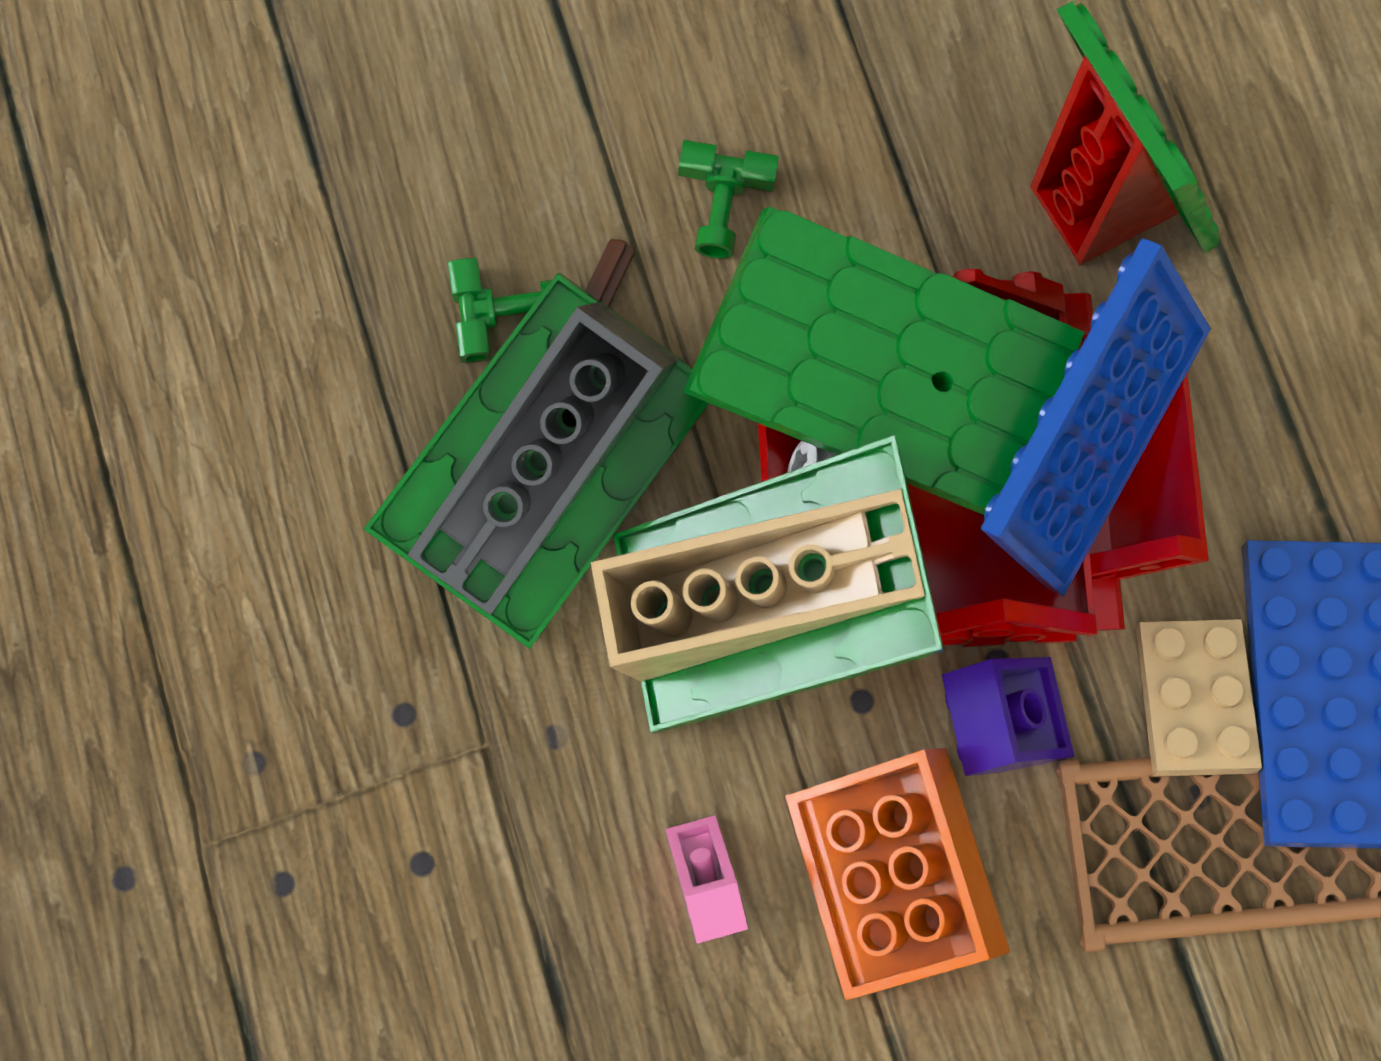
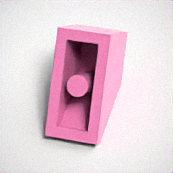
M716 816L665 829L696 943L748 930L737 881Z

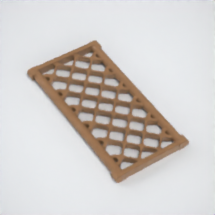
M1151 757L1080 764L1078 759L1057 761L1056 774L1058 775L1059 787L1062 792L1080 922L1079 942L1084 953L1104 951L1105 945L1381 918V896H1378V892L1381 890V870L1377 872L1363 862L1357 855L1358 848H1335L1340 853L1341 859L1328 877L1321 875L1306 862L1305 856L1311 847H1302L1298 853H1294L1287 847L1274 846L1289 859L1288 867L1276 882L1269 880L1254 867V859L1264 847L1263 828L1246 815L1245 808L1254 795L1260 791L1259 773L1242 774L1250 782L1251 790L1239 806L1231 804L1216 791L1215 785L1220 775H1209L1208 778L1202 775H1190L1191 780L1199 787L1200 794L1187 811H1183L1165 797L1164 789L1169 782V776H1153ZM1159 777L1157 783H1153L1149 779ZM1138 779L1142 788L1148 792L1149 799L1136 816H1131L1114 803L1112 796L1118 786V781ZM1108 782L1106 788L1098 785V783ZM1087 784L1090 792L1096 796L1098 803L1087 819L1080 821L1075 785ZM1206 796L1212 797L1229 811V819L1216 835L1211 834L1194 819L1195 810ZM1155 801L1161 802L1178 817L1177 825L1165 840L1158 838L1142 824L1143 816ZM1103 806L1110 807L1125 819L1127 823L1126 830L1114 845L1106 843L1090 828L1092 820ZM1236 820L1243 821L1259 835L1258 844L1247 858L1240 857L1226 846L1223 840L1224 835ZM1184 825H1190L1208 841L1207 848L1194 864L1188 862L1172 848L1173 839ZM1133 830L1140 831L1156 845L1155 854L1143 869L1136 867L1120 853V846ZM1082 835H1087L1105 851L1103 860L1091 874L1087 873ZM1215 848L1227 854L1238 866L1236 873L1225 887L1218 886L1202 872V864ZM1163 853L1169 854L1186 869L1185 877L1172 893L1166 891L1150 877L1151 868ZM1112 858L1117 859L1134 874L1133 883L1120 898L1115 897L1098 882L1099 873ZM1348 862L1354 863L1370 876L1371 883L1366 890L1365 898L1346 899L1345 894L1336 885L1337 876ZM1296 867H1301L1318 881L1319 889L1315 894L1314 903L1294 904L1293 899L1285 892L1284 883ZM1249 872L1267 887L1268 893L1263 900L1262 908L1242 910L1240 903L1232 896V888L1243 873ZM1193 877L1199 878L1213 889L1216 894V899L1211 906L1210 913L1190 915L1188 908L1180 901V893ZM1141 882L1147 883L1163 896L1164 905L1159 911V918L1138 920L1137 915L1129 908L1128 898ZM1089 887L1095 888L1111 901L1112 910L1107 917V923L1094 924ZM1330 895L1335 901H1326V898ZM1278 900L1283 906L1274 907V903ZM1228 906L1231 911L1222 912V908ZM1172 911H1176L1179 916L1169 917ZM1120 916H1124L1127 919L1124 922H1117Z

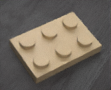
M1242 619L1139 622L1136 627V637L1153 776L1257 774L1262 769Z

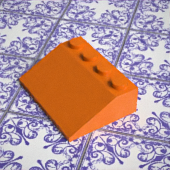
M946 748L923 749L785 796L845 1001L1010 953Z

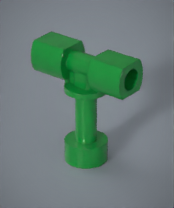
M683 139L678 176L706 180V188L714 193L709 225L698 228L695 251L710 258H730L733 256L736 241L735 232L728 229L733 196L742 194L744 187L773 192L779 156L745 150L744 158L716 154L717 145Z
M477 258L449 261L448 269L452 297L454 302H459L461 322L456 323V331L462 363L490 360L491 351L488 328L497 327L496 317L527 313L552 280L540 281L541 291L493 297L492 288L482 289Z

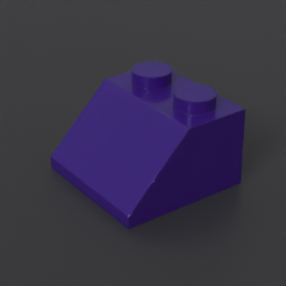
M1051 657L989 659L942 674L946 691L945 701L951 713L957 739V754L962 762L965 776L1000 773L1075 757Z

